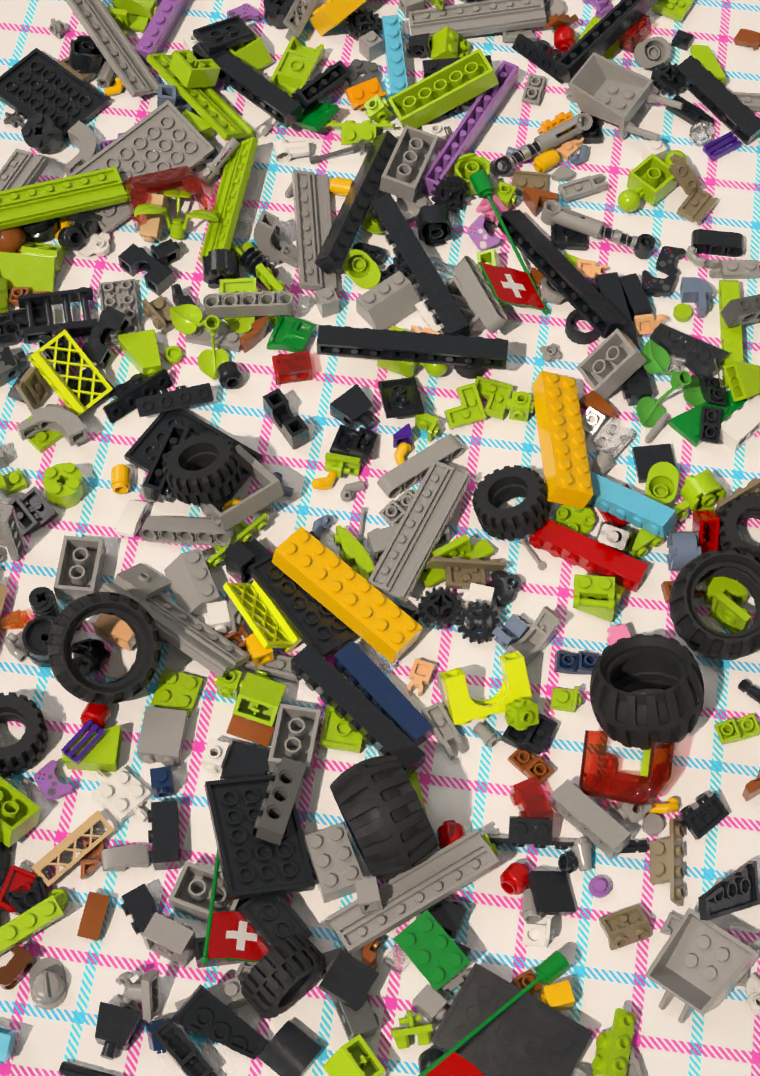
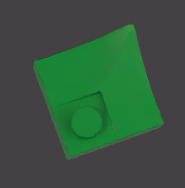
M318 103L305 112L302 118L294 124L306 130L318 132L340 109L337 104Z
M280 315L267 343V349L285 350L302 355L315 331L316 324L290 315Z

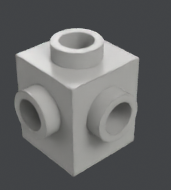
M636 788L622 793L619 796V800L615 802L618 807L616 811L621 819H626L631 823L641 821L645 818V814L653 809L643 792Z

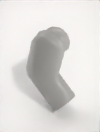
M688 246L687 251H685L686 257L694 265L708 267L709 259L697 256V248Z
M363 480L345 484L340 493L341 499L348 502L352 499L355 492L365 490Z
M9 633L4 638V643L9 653L18 661H25L27 654L15 645L18 637L13 633Z

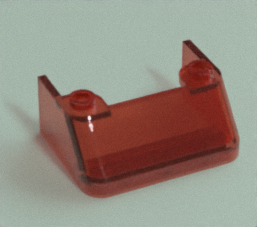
M182 166L134 176L125 181L124 190L127 192V202L136 232L140 231L141 219L140 215L134 217V210L138 205L147 202L148 193L183 186L186 192L190 194L195 193L200 210L208 209L201 181L190 167Z
M585 730L579 780L582 792L589 796L638 806L651 804L671 778L675 743H651L648 777L618 772V758L613 753L606 752L608 741L606 732Z

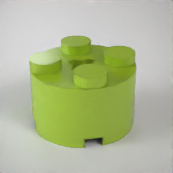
M467 153L460 156L454 167V175L460 176L462 180L467 182L465 186L469 187L470 190L466 193L469 195L477 194L470 181V176L474 172L484 169L488 176H490L489 161L482 155L481 157L475 156V153Z
M71 462L56 464L45 470L43 485L48 501L63 509L76 506L85 494V486L80 470Z
M706 469L695 476H688L684 480L685 485L680 492V496L689 503L692 512L714 510L713 505L726 496L724 487L710 469Z

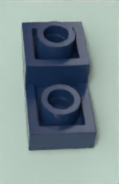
M557 650L555 653L554 672L591 675L599 654L579 651L575 654Z

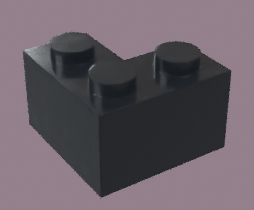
M255 538L244 545L238 540L234 545H229L224 552L226 572L238 583H248L252 579V576L247 571L248 566L271 553Z

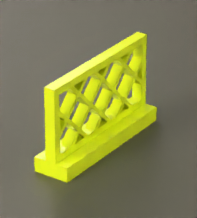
M63 330L28 358L67 408L77 417L113 390L66 330ZM62 336L69 342L68 349L58 347V339ZM45 349L54 350V359H46L41 352ZM57 350L68 352L67 362L56 360ZM71 352L78 353L81 356L80 364L70 362ZM56 364L66 365V375L58 374L55 371ZM69 365L80 367L79 377L68 375ZM83 367L90 368L93 371L92 379L82 377ZM68 379L78 380V390L70 389L67 386ZM81 380L92 382L91 392L81 391ZM95 382L102 383L107 390L103 393L94 392ZM80 393L91 395L90 403L85 407L80 402Z
M255 580L252 583H225L223 585L224 590L264 648H283L286 653H291L302 641Z

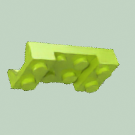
M292 36L270 82L292 97V93L298 88L301 89L310 80L315 67L319 66L324 56V44H320L314 49L301 45L297 38Z

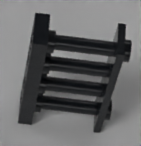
M92 287L18 296L19 309L25 308L28 327L22 328L24 344L38 342V339L46 334L52 336V331L59 326L66 328L73 338L91 336L92 328L98 323L97 319H91L88 300H93ZM81 301L84 320L73 322L70 303ZM44 305L46 325L35 326L33 307ZM51 305H63L65 323L54 324Z

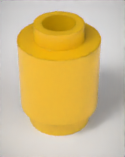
M548 150L536 156L533 162L534 169L544 173L557 166L560 162L559 154L555 150Z
M341 177L331 178L329 191L333 192L334 195L346 197L354 180Z
M118 464L111 469V488L116 494H126L131 484V470L124 464Z

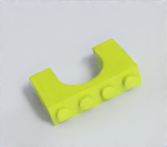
M519 651L499 656L503 683L498 693L486 700H476L470 697L465 674L460 668L440 673L449 717L454 725H465L474 719H485L491 714L505 713V704L513 703L515 699H528L533 702L524 656Z

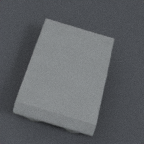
M135 279L99 283L101 311L105 310L108 305L125 313L131 319V322L124 334L141 331ZM109 334L105 339V346L119 345V334Z

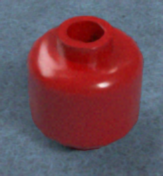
M563 25L554 32V46L561 52H567L576 43V33L571 27Z
M88 703L81 714L80 720L83 726L90 719L93 724L98 725L100 729H104L110 719L111 712L106 704Z
M455 820L444 821L443 825L437 829L438 844L441 849L465 836L464 826L456 823Z
M517 862L511 863L500 876L502 889L511 895L522 894L530 885L527 873L530 872L529 867Z

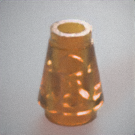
M18 609L1 617L0 630L24 629L29 622L26 610L21 611Z

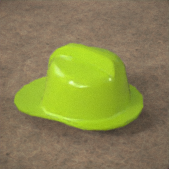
M349 250L342 265L344 272L361 288L369 289L376 286L381 277L378 265L362 250Z
M668 462L654 464L648 473L645 487L646 496L663 505L672 502L676 496L679 482L677 468Z

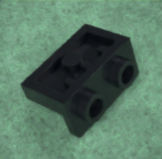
M704 792L695 798L696 802L684 807L680 811L681 814L676 818L678 822H683L695 839H700L729 814L715 793Z

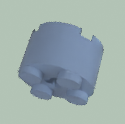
M669 532L667 538V548H669L667 565L669 571L680 572L687 563L701 555V546H697L699 542L698 532Z

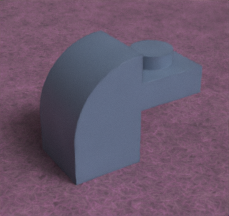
M158 84L157 108L169 100L181 114L186 109L191 112V105L181 96H176V86Z
M682 277L680 284L681 303H696L697 318H704L706 311H709L713 294L712 287L701 278Z
M512 614L503 627L496 626L492 632L496 636L494 640L507 650L509 645L520 640L528 632L532 624L521 615Z

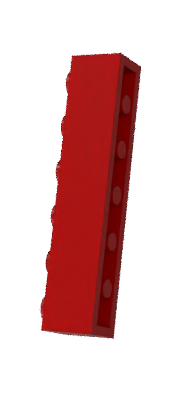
M549 519L543 521L544 525L540 529L537 528L535 533L529 536V544L534 548L547 551L554 557H560L573 566L585 569L588 573L615 577V583L625 587V590L637 592L647 572L648 564Z

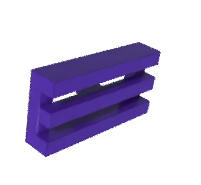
M732 131L704 145L703 152L714 162L740 148L742 142L740 140L737 141V137L733 136Z
M89 719L61 751L78 765L104 738L106 732L100 729L98 725L93 724ZM97 732L98 734L75 757L74 755L81 749V747H83L87 743V741L94 735V733Z

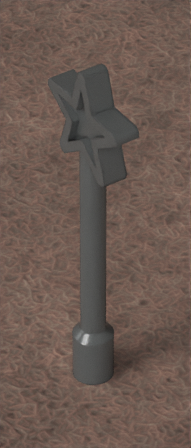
M17 111L12 114L5 112L4 124L11 123L13 127H16V124L20 127L25 125L22 123L23 117L18 116Z
M361 139L357 143H352L351 147L320 156L309 157L310 163L314 164L322 159L350 151L354 153L358 151L366 152V148L371 146V142H364Z

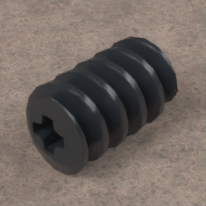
M255 247L248 248L240 257V263L254 278H257L258 283L261 285L264 284L256 276L255 269L260 263L265 268L269 267L275 279L279 275V270L273 264H270L266 256L262 255V252L256 250Z
M37 587L30 592L29 602L34 617L42 615L58 617L60 611L51 589Z

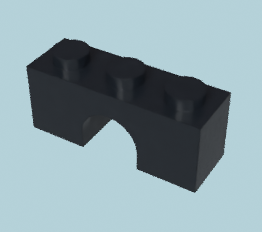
M133 243L118 256L120 268L132 277L141 271L148 272L144 275L146 287L158 296L174 284L171 268L162 265L156 257L147 254L142 247H138Z
M107 305L106 309L101 312L97 325L92 328L90 338L82 347V351L92 363L106 368L114 353L109 347L105 346L106 337L112 333L124 334L131 319L125 313Z
M279 388L262 396L263 409L292 449L309 441V428L299 415L294 417L289 407V401Z

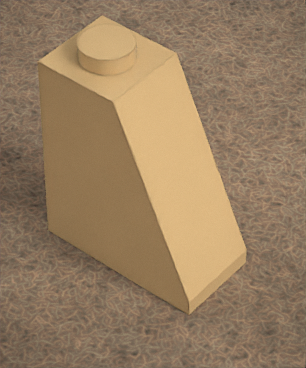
M146 192L145 203L159 204L161 207L166 208L167 213L169 212L170 203L164 195ZM164 213L142 215L139 235L145 242L154 243L161 240L166 222Z

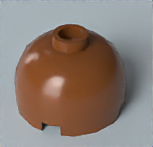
M20 226L3 229L0 233V251L21 253V247L25 245L27 240L24 230Z

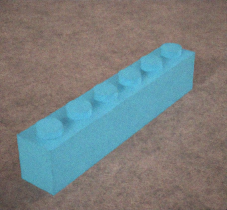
M399 15L382 16V36L390 97L408 88Z
M590 471L594 495L587 504H591L603 512H608L620 520H625L635 527L642 528L650 534L663 539L677 523L676 510Z

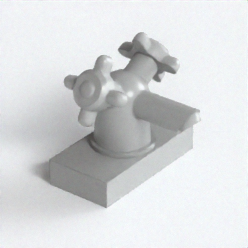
M150 969L146 975H140L134 983L130 979L134 976L130 971L119 975L115 982L119 985L123 984L125 987L124 996L120 994L116 996L120 1007L134 1010L136 1006L132 1003V1000L142 1002L143 1020L152 1021L161 1010L159 970Z

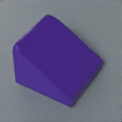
M410 424L405 425L393 435V448H397L402 442L412 445Z

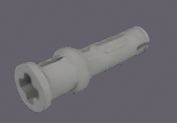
M232 137L215 159L207 163L203 172L196 176L198 180L209 187L211 180L220 174L219 169L240 146V143Z

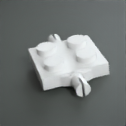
M123 766L110 776L104 774L101 769L94 773V776L102 783L91 793L92 798L120 824L134 814L142 819L143 822L148 819L147 812L142 809V806L152 797V793Z

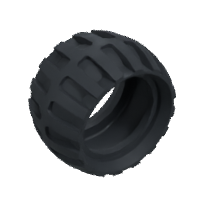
M735 549L708 551L692 559L677 575L670 592L669 613L676 633L687 643L691 650L694 652L698 651L710 659L736 660L760 649V563L754 560V556L751 554H741ZM714 577H727L737 580L748 589L754 599L756 608L754 624L747 630L734 634L721 633L708 627L698 616L694 606V589L697 585Z
M114 592L91 593L71 602L56 618L48 638V659L52 672L58 682L73 696L93 704H115L128 700L138 694L153 678L161 656V639L158 627L152 616L137 601ZM100 613L115 615L126 622L133 631L137 643L135 662L130 670L118 680L107 683H99L88 679L77 669L72 658L71 642L76 629L86 618Z
M636 634L633 637L621 638L603 650L602 655L598 656L592 670L589 690L592 710L600 727L613 741H618L628 748L635 747L641 750H649V748L661 749L668 747L672 743L682 741L696 726L704 703L703 677L693 654L686 646H682L678 640L662 637L659 634ZM641 689L664 690L650 694L629 693Z
M395 755L377 756L358 762L340 774L330 785L339 810L372 877L383 878L404 873L422 863L438 847L437 839L425 810L406 772Z

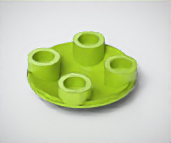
M587 504L583 509L562 505L557 510L556 523L586 535L594 527L595 515Z

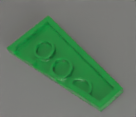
M729 390L725 392V407L705 402L669 419L668 425L696 448L702 443L699 441V425L703 405L722 409L721 425L722 422L729 420L737 409L743 408L747 399L734 402Z

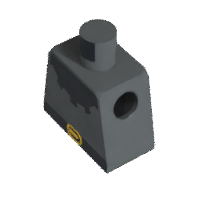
M9 346L0 347V387L20 376L21 373L18 365L27 362L24 351L13 355Z

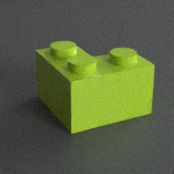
M174 50L169 67L181 83L189 89L215 86L221 69L213 59H197L190 50Z

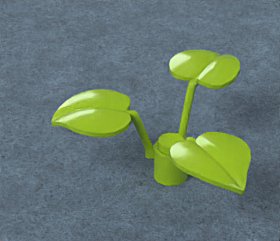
M169 189L163 192V195L166 197H177L176 218H173L172 222H170L166 208L161 207L159 204L144 203L138 205L134 210V217L141 214L164 213L168 229H170V237L173 239L185 237V229H187L189 218L219 223L216 213L210 210H193L188 212L183 222V219L180 218V197L191 198L193 196V191L187 189Z
M184 304L170 307L171 321L179 332L191 335L196 332L197 326L202 327L205 325L206 332L211 334L212 350L206 349L198 356V366L211 379H218L216 375L218 366L229 361L226 350H215V334L220 330V324L225 327L230 326L234 333L245 334L251 330V324L255 321V316L224 317V320L227 322L225 323L217 316L209 315L202 321V312L196 305Z

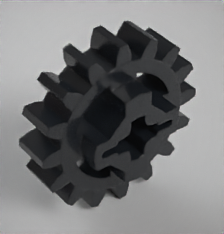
M358 9L357 13L353 11L352 15H348V19H346V32H349V36L354 35V40L372 30L377 35H380L382 19L379 18L378 13L374 14L373 10L367 12V9L364 11Z
M668 62V65L662 63L661 67L656 65V68L652 70L651 79L653 80V87H656L655 91L661 90V94L668 92V96L672 92L677 95L678 91L683 92L685 87L673 76L677 63L671 65V62Z
M453 174L450 175V178L444 175V180L438 178L439 184H433L436 189L431 191L435 195L431 198L435 202L434 205L446 204L449 211L451 212L452 210L454 213H457V208L462 210V204L468 203L465 198L470 197L466 193L470 190L469 187L465 186L467 182L462 180L460 176Z
M434 587L432 593L426 591L425 597H420L421 603H418L419 617H423V623L429 622L430 628L436 625L437 630L440 629V626L448 629L449 623L454 626L455 620L460 619L457 617V612L462 613L461 600H457L456 593L451 595V589L445 592L443 587L440 588V591H437ZM441 604V608H442V609H441V612L439 613V609H438V608H439V605Z
M476 599L475 604L468 601L467 608L463 605L461 606L463 612H457V617L460 619L456 620V625L460 626L457 628L458 633L464 632L462 634L463 639L469 637L470 643L476 639L477 643L480 644L481 639L488 642L489 635L493 638L495 637L492 632L497 626L495 624L500 623V619L495 618L499 614L497 610L492 611L494 608L492 604L487 607L486 600L479 604L478 599ZM489 616H491V625H490V626L487 624V620L489 619ZM465 617L469 620L467 627L464 625ZM475 619H476V620H480V619H481L482 623H481V624H479V623H476V624H475V623H474V620H475Z

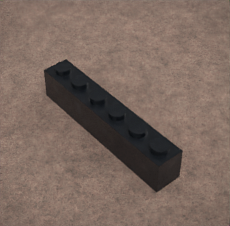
M690 55L676 67L673 76L744 144L748 145L760 135V118L756 117L748 106L741 103L738 97L731 93L722 82H719L711 71L706 70L698 59Z

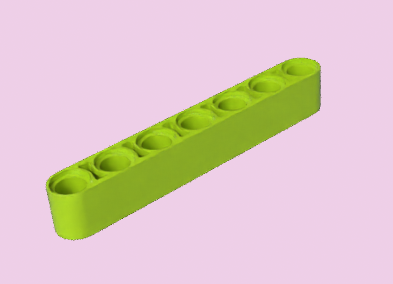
M719 280L718 285L721 349L730 353L722 363L723 388H729L723 365L736 361L744 362L742 325L728 328L720 313L730 300L740 298L739 280Z

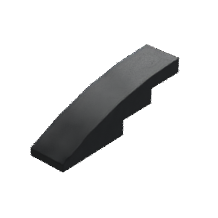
M169 1017L151 1032L186 1076H217L214 1069L199 1054L195 1046Z

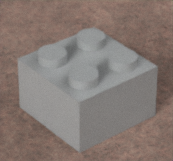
M157 912L154 913L142 934L146 949L185 968L195 951L194 938L196 936L193 928L186 923L179 924L175 922L174 918L166 913H162V915Z

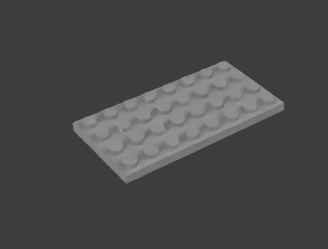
M167 100L68 176L116 166L123 182L124 190L127 192L128 201L88 211L95 214L99 229L106 234L130 218L138 205L145 203L146 192L161 194L214 153L215 148Z

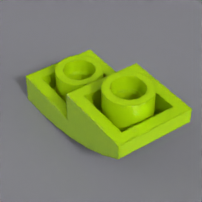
M754 713L736 720L731 718L714 725L722 745L760 735V727Z

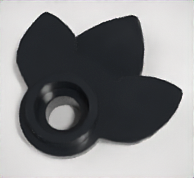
M502 570L492 572L490 574L492 581H489L486 586L494 587L497 606L503 607L514 599V594L520 590L522 581L518 575H509Z

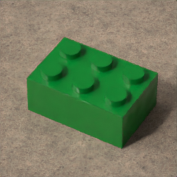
M428 910L394 938V941L437 992L471 964V961Z

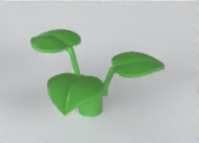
M653 340L647 341L642 350V354L647 359L643 364L644 369L652 375L658 372L662 375H672L670 380L672 388L656 402L652 397H643L637 403L636 412L641 425L646 428H652L656 421L666 413L664 407L659 405V403L674 390L682 388L684 390V400L692 407L705 403L700 389L699 378L691 376L685 370L678 373L676 370L673 372L663 371L670 365L669 354L664 348L653 342Z

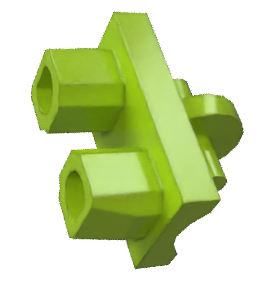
M326 452L324 471L331 470L337 472V478H342L343 474L359 476L361 458Z
M406 1010L407 1017L398 1018L399 1025L408 1024L407 1027L390 1029L391 1036L395 1039L398 1049L409 1048L408 1035L417 1034L419 1046L431 1044L430 1031H433L432 1024L414 1025L413 1023L421 1022V1015L412 1016L411 1010Z

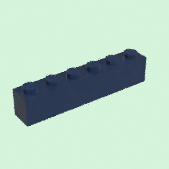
M354 641L334 654L336 670L339 673H344L347 680L417 746L433 735V726Z

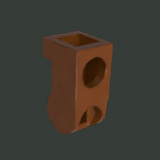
M17 943L11 949L14 956L6 966L0 968V986L5 990H11L16 987L34 963H36L34 956Z

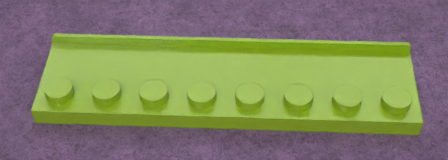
M172 52V55H166L165 53L148 54L146 61L170 85L176 86V91L191 105L222 139L226 141L232 137L239 139L254 136V130L211 87L189 89L181 83L169 69L174 52Z
M255 136L241 142L240 146L225 163L212 210L216 213L219 223L209 221L199 258L201 262L204 255L205 257L208 256L209 251L216 249H227L230 251L242 201L246 193L247 182L250 178L251 167L253 166L254 156L257 151L259 140Z
M116 166L0 191V230L125 203L128 201L127 192L124 190L123 182Z

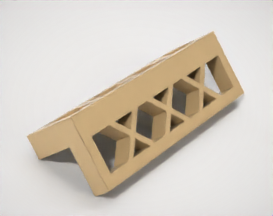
M97 810L34 864L30 870L40 876L44 884L49 887L115 829ZM99 821L108 829L102 835H92L93 827ZM81 837H89V846L86 849H76V842ZM92 838H98L92 843ZM65 851L73 852V858L69 864L59 863L60 855ZM76 852H82L75 858ZM47 866H56V875L50 880L41 872ZM59 866H63L64 868L59 872Z

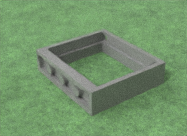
M237 445L235 448L242 467L264 487L222 513L212 504L205 505L203 503L195 505L197 508H201L206 517H211L215 526H220L224 531H227L284 495L280 480L240 445Z

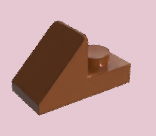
M524 186L523 202L535 217L538 208H543L546 201L559 200L558 193Z

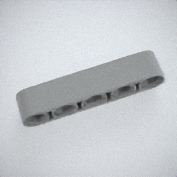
M464 256L453 268V272L484 326L490 332L495 333L508 320V317L475 261L469 256Z
M289 291L212 293L206 295L203 299L207 315H215L218 318L290 315L296 310L293 294Z
M449 434L382 475L377 481V485L388 498H394L423 480L433 460L448 464L464 452V447L452 434Z
M148 516L139 534L147 542L228 546L235 534L236 525L224 531L220 526H215L212 519Z

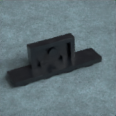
M518 34L512 48L561 84L564 83V80L558 78L555 63L563 56V53L558 49L552 48L550 43L545 40L533 42L523 34Z
M162 369L149 378L142 373L135 374L124 384L117 385L110 392L114 400L103 407L109 422L114 423L136 409L137 398L155 395L157 391L170 387L173 383L167 370Z
M210 383L191 387L182 385L175 387L176 390L168 392V389L157 391L155 395L137 398L136 405L139 417L213 402Z
M509 816L508 835L487 833L491 844L494 843L495 846H502L503 843H512V846L525 847V844H533L535 848H546V845H552L556 849L561 850L568 849V846L573 847L571 838L552 837V818Z

